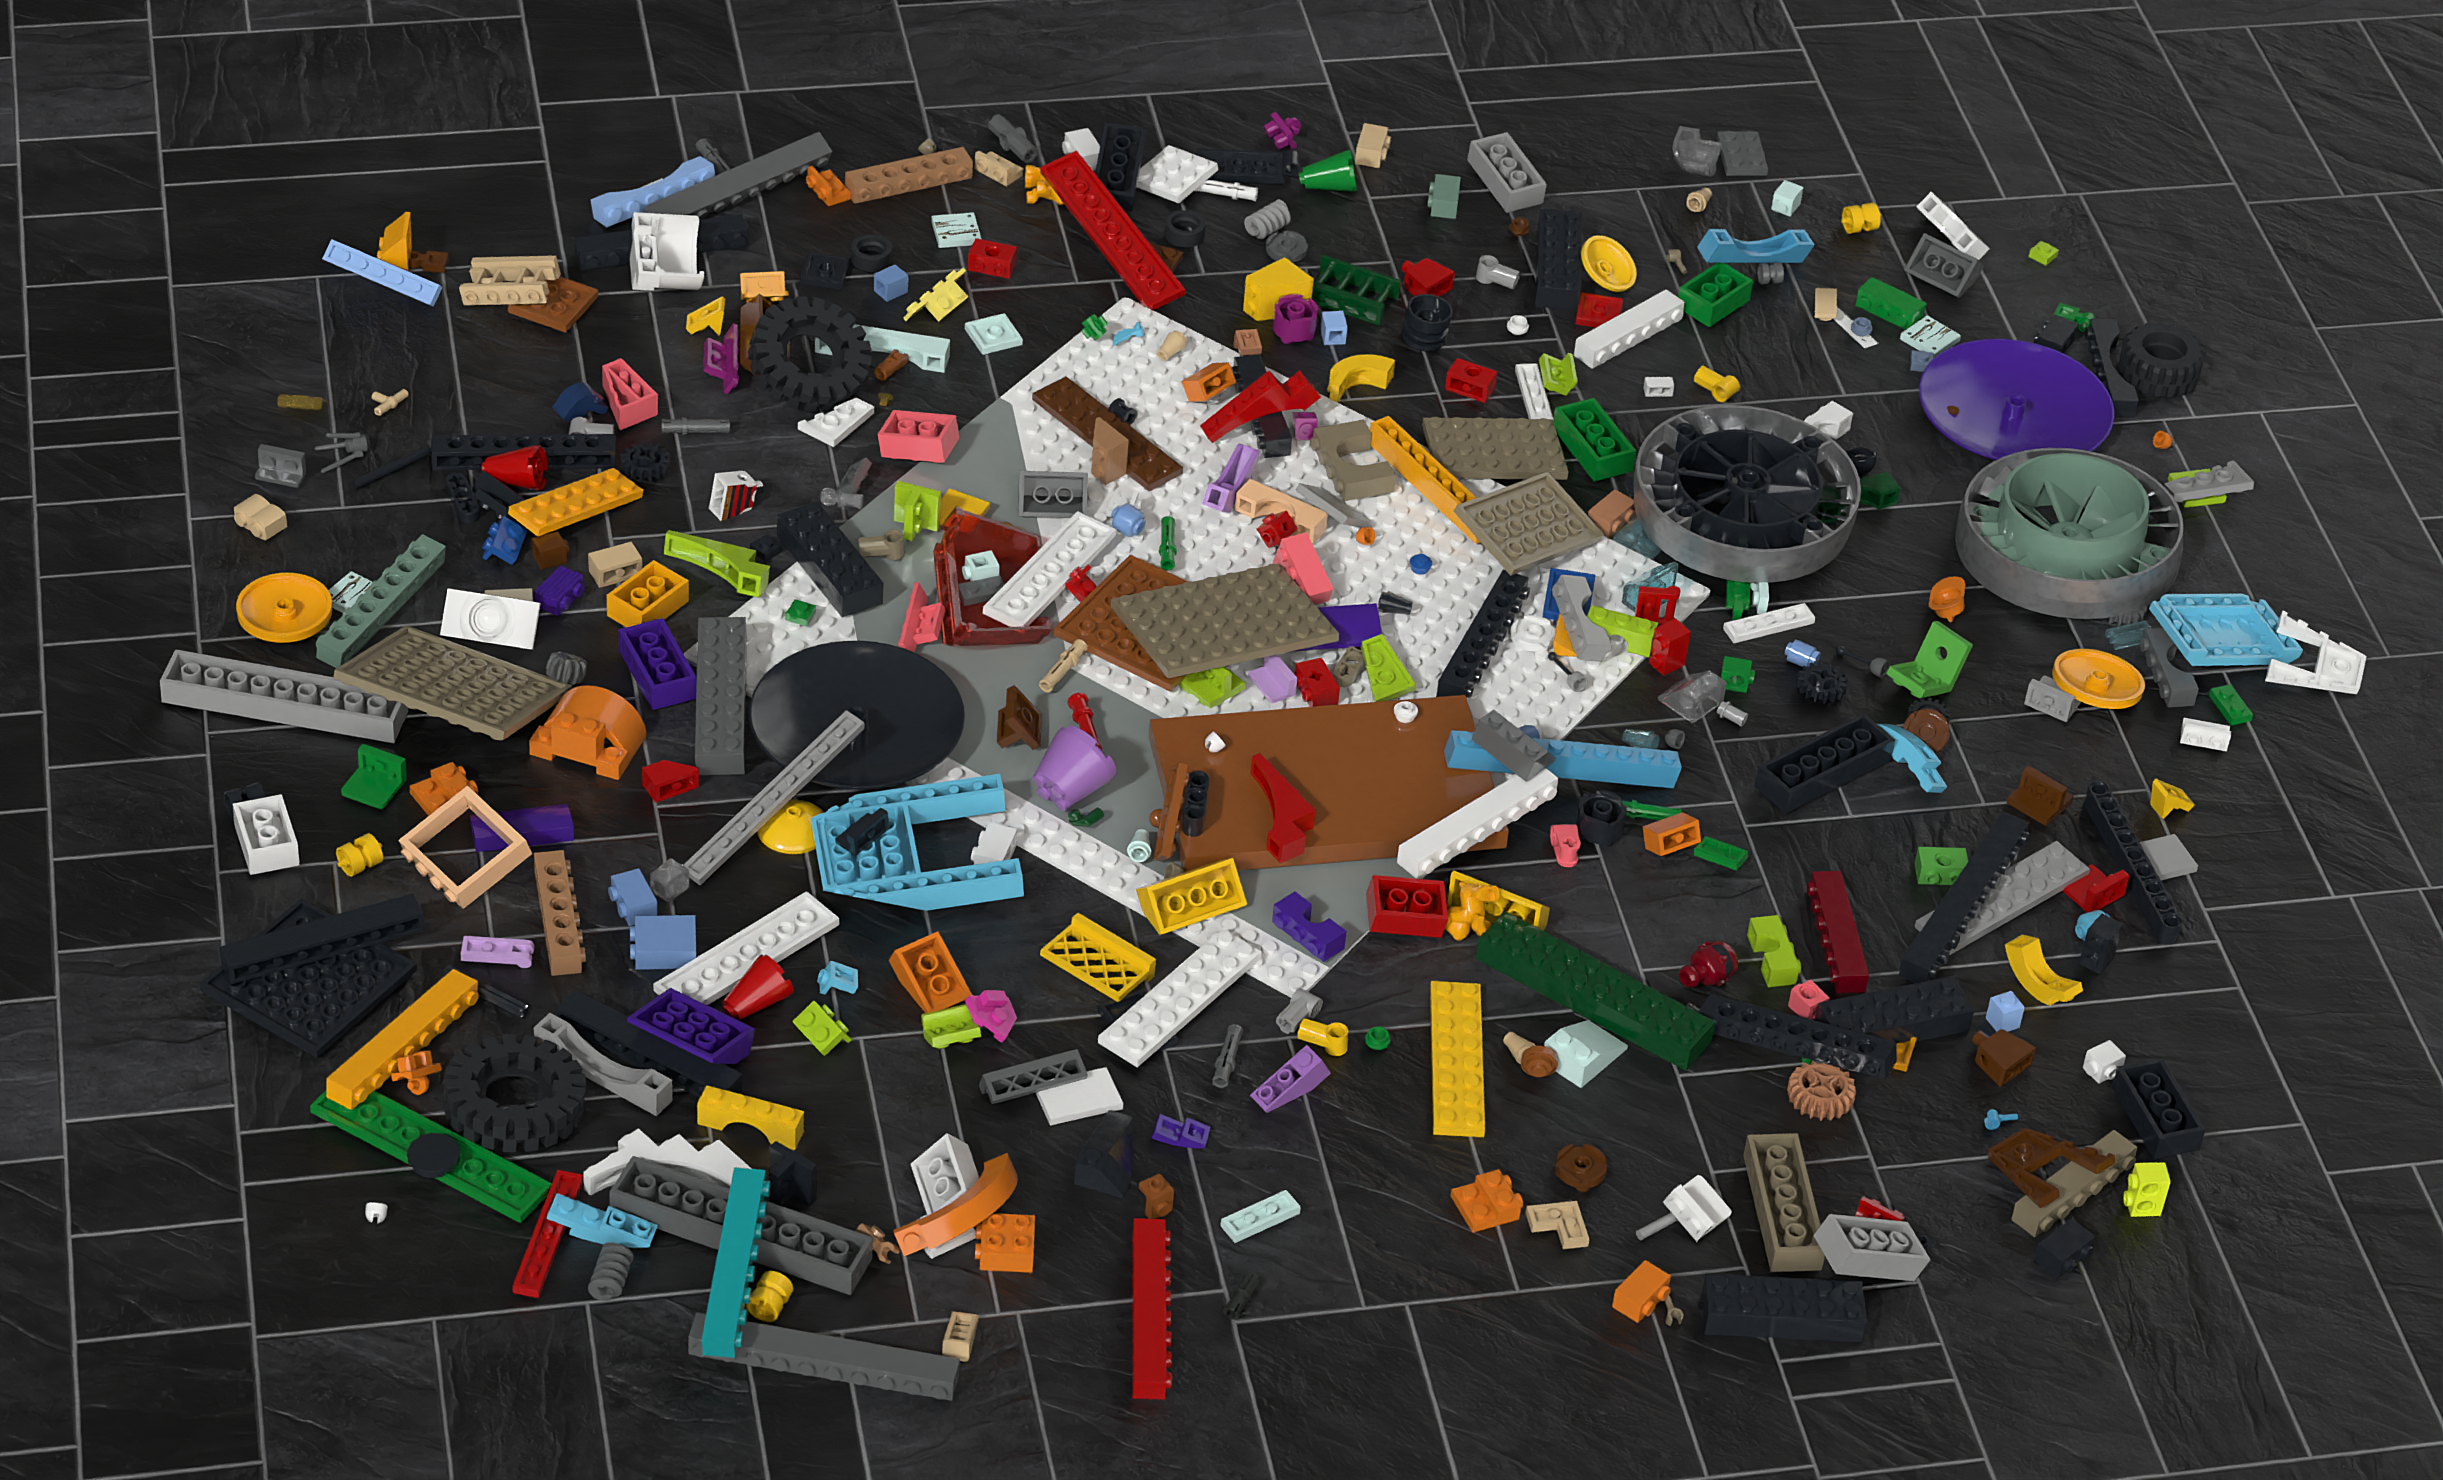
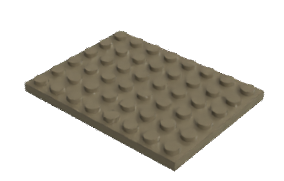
M1279 563L1259 568H1249L1236 573L1231 572L1217 577H1207L1193 582L1188 581L1175 586H1165L1156 590H1146L1137 594L1122 595L1121 597L1111 599L1113 611L1167 678L1339 641L1338 631Z
M407 625L334 671V679L342 681L345 685L362 688L367 693L381 695L386 700L403 703L408 708L422 710L429 716L441 717L448 720L451 724L463 725L473 732H482L490 735L495 740L506 739L556 705L562 696L572 689L570 684L558 682L548 676Z

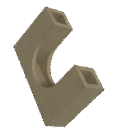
M1364 419L1314 428L1313 438L1310 440L1312 450L1317 453L1320 464L1326 469L1327 477L1332 480L1336 493L1340 494L1343 501L1394 492L1396 474L1388 461L1369 465H1353L1340 458L1347 454L1370 450L1372 433Z

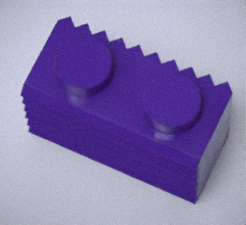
M560 565L533 592L534 602L541 603L540 609L559 616L562 611H566L575 598H579L583 594V575Z

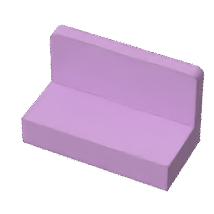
M1278 655L1264 657L1263 667L1248 672V677L1270 703L1296 695L1297 677Z

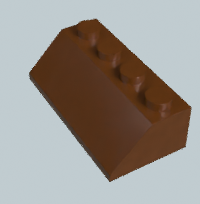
M760 293L741 307L740 364L745 370L752 372L750 365L753 360H748V350L752 334L762 314L764 315L766 310L773 305ZM790 342L787 344V347H786V354H787V358H788L789 361H790Z

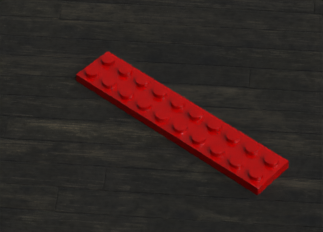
M1077 150L1040 167L1042 176L1144 307L1152 311L1185 295L1184 287Z

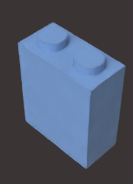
M695 915L635 916V926H630V941H635V944H630V959H636V969H679L696 958Z

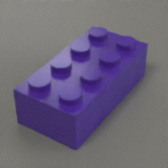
M663 618L618 629L619 652L652 710L696 699L697 677Z

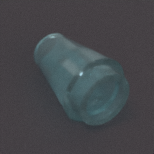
M1626 729L1623 733L1622 741L1635 748L1657 750L1659 736L1654 731Z

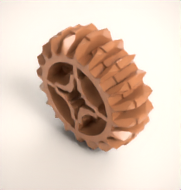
M1813 1060L1810 1065L1803 1063L1801 1067H1796V1070L1789 1078L1787 1088L1789 1102L1793 1103L1794 1109H1800L1801 1115L1809 1114L1810 1119L1814 1116L1819 1117L1820 1121L1823 1118H1827L1830 1121L1833 1117L1840 1119L1841 1115L1847 1114L1854 1104L1856 1095L1854 1079L1850 1078L1849 1072H1843L1842 1068H1836L1825 1063L1817 1064Z

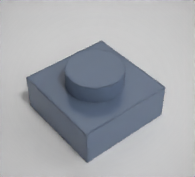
M1912 350L1910 370L1923 372L1930 361L1933 360V353Z

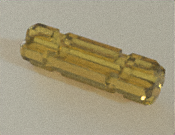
M285 394L278 396L279 407L290 406V408L320 410L323 405L321 397L310 398L309 396L297 395L289 397V395Z

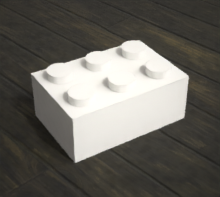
M282 794L233 804L234 825L250 875L299 865L298 843Z

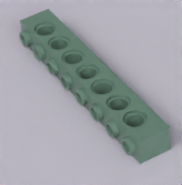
M423 534L416 541H412L408 549L396 558L395 563L390 568L387 567L382 576L377 581H373L364 594L359 595L356 603L351 608L348 607L344 611L343 616L338 621H334L324 635L319 636L316 642V658L335 668L351 660L444 563L446 546Z

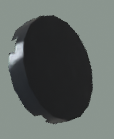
M441 1133L425 1134L412 1141L408 1147V1164L418 1175L427 1178H438L444 1176V1173L448 1171L451 1173L456 1169L460 1162V1148L457 1142L450 1136Z

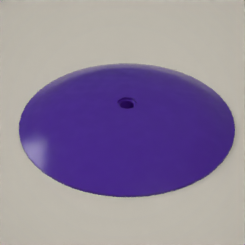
M1983 339L1962 343L1937 355L1924 369L1920 379V402L1927 417L1934 426L1961 447L1993 460H1998L2017 452L2040 448H2070L2092 452L2106 440L2113 427V402L2109 392L2098 377L2073 358L2035 343L2012 339ZM1951 405L1958 407L1959 414H1950L1947 411V407Z

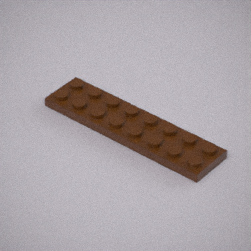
M1067 376L1032 393V400L1091 447H1093L1095 421L1098 417L1129 440L1126 474L1147 491H1151L1183 474V467L1126 422H1121V419L1114 413L1108 412L1107 407Z

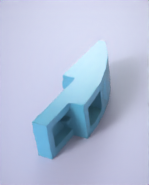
M1877 724L1895 739L1892 758L1900 763H1908L1909 769L1915 773L1921 787L1926 792L1942 793L1947 788V785L1936 770L1941 761L1927 744L1913 733L1892 724Z
M558 1193L546 1218L570 1227L569 1235L600 1244L614 1242L629 1248L649 1247L658 1226L655 1223L608 1206L605 1212Z

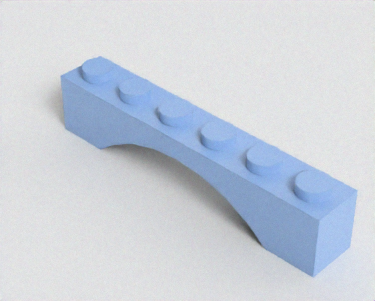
M699 156L682 163L674 173L654 184L628 191L608 192L591 199L594 219L605 227H609L633 217L634 212L643 213L646 205L714 177V165Z

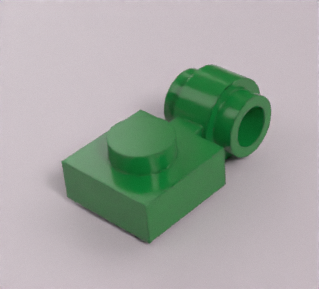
M2059 303L2054 315L2078 323V328L2082 332H2085V328L2089 327L2090 319H2095L2092 313H2080V308Z

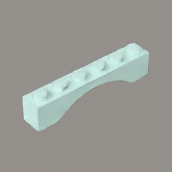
M862 326L866 332L863 341L869 340L871 351L891 353L894 349H898L899 353L908 354V360L924 370L945 372L950 355V339ZM815 337V353L832 355L830 348L822 340Z

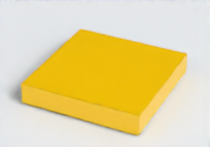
M949 488L941 498L940 524L970 535L990 509V502Z

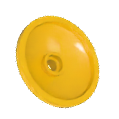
M1593 236L1583 244L1581 257L1584 268L1598 285L1607 290L1622 292L1628 290L1635 283L1637 273L1634 261L1622 245L1605 236Z
M790 799L757 831L758 837L767 847L785 854L810 852L816 849L811 818L825 812L810 802Z

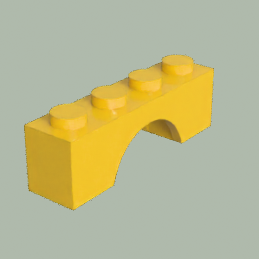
M707 1085L697 1103L698 1124L722 1131L726 1125L733 1122L747 1123L761 1130L768 1138L770 1144L777 1141L792 1150L796 1149L804 1133V1111Z

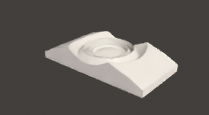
M447 589L440 635L533 650L541 603Z

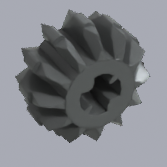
M568 652L551 653L547 661L546 674L558 682L570 683L572 685L582 683L586 675L587 662L582 657L569 654Z

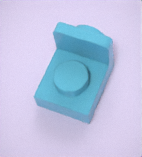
M830 961L827 967L822 969L818 975L817 981L820 983V993L825 995L832 986L854 994L858 989V970Z

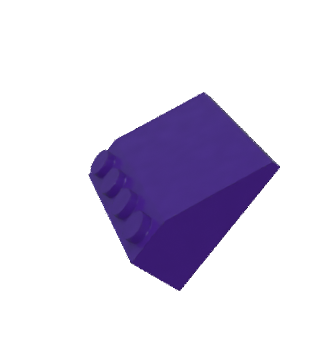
M672 988L660 994L627 1019V1022L711 1063L737 1064L748 1056L751 1051L755 1028Z

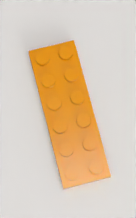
M611 468L509 506L508 514L535 535L541 536L640 499L643 496V489L615 468Z

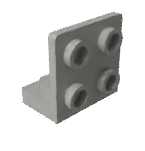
M2043 676L2040 681L2032 679L2029 683L2024 704L2067 722L2081 701L2076 700L2075 696L2065 693L2056 684L2054 679Z

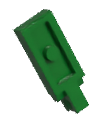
M1727 580L1726 608L1733 609L1732 620L1742 619L1743 610H1749L1750 582Z

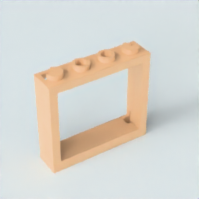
M468 786L399 839L403 848L401 853L405 856L406 860L409 863L413 861L416 864V869L422 876L428 875L430 882L437 890L442 888L445 891L444 895L450 902H456L463 909L532 854L527 841ZM470 808L509 846L461 885L457 886L419 848Z

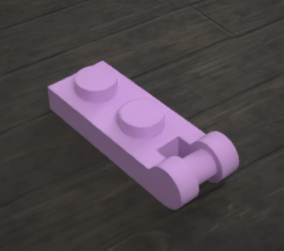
M464 936L461 961L517 964L521 968H528L532 963L531 954L534 951V943L530 940Z

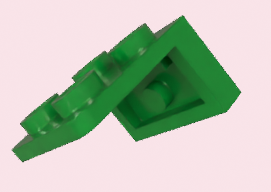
M362 744L358 749L359 768L342 787L341 794L347 798L383 809L407 780L406 759Z

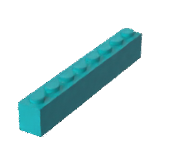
M734 1167L702 1334L703 1355L735 1358L737 1347H742L743 1331H740L741 1325H746L747 1310L744 1309V1305L750 1303L751 1288H748V1283L754 1281L755 1266H752V1261H757L759 1245H756V1240L762 1237L763 1224L760 1223V1218H765L767 1203L763 1201L764 1197H769L770 1181H766V1170Z

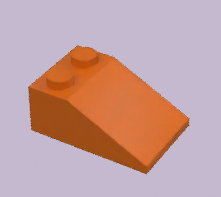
M938 931L895 950L889 959L899 981L925 1013L950 1008L965 1001L969 995H972Z

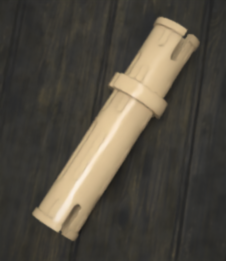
M1076 639L1068 650L1063 651L1059 661L1039 681V687L1044 692H1051L1068 670L1078 664V659L1088 649L1087 644L1081 639Z

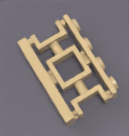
M556 256L477 257L472 259V268L470 269L471 279L474 283H463L460 285L459 290L464 305L546 303L549 289L545 280L559 279L561 273Z

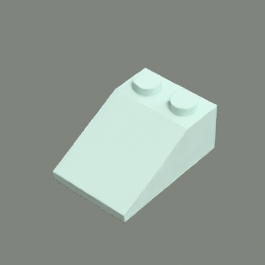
M1589 1020L1559 1029L1545 1041L1544 1045L1554 1050L1558 1056L1556 1072L1580 1088L1627 1050L1628 1045Z

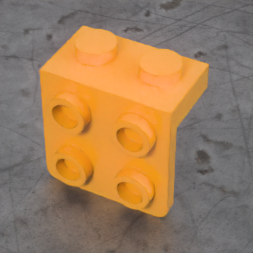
M784 271L740 273L741 300L749 302L760 293L768 301L775 303L789 296L788 291H785Z

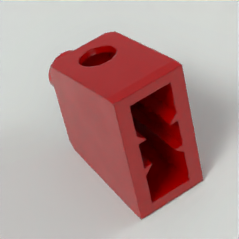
M1423 259L1416 264L1407 260L1402 265L1401 270L1405 273L1404 286L1414 296L1420 294L1441 296L1453 289L1455 272L1430 259Z

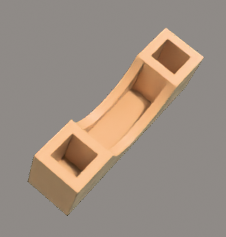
M1249 479L1236 493L1235 510L1255 519L1259 516L1271 513L1277 514L1287 510L1298 528L1293 533V536L1307 532L1312 544H1314L1326 531L1328 513L1255 480Z

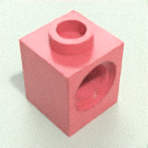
M1809 980L1802 984H1797L1791 989L1788 1006L1799 1017L1815 1020L1818 1003L1829 1001V997L1812 980Z

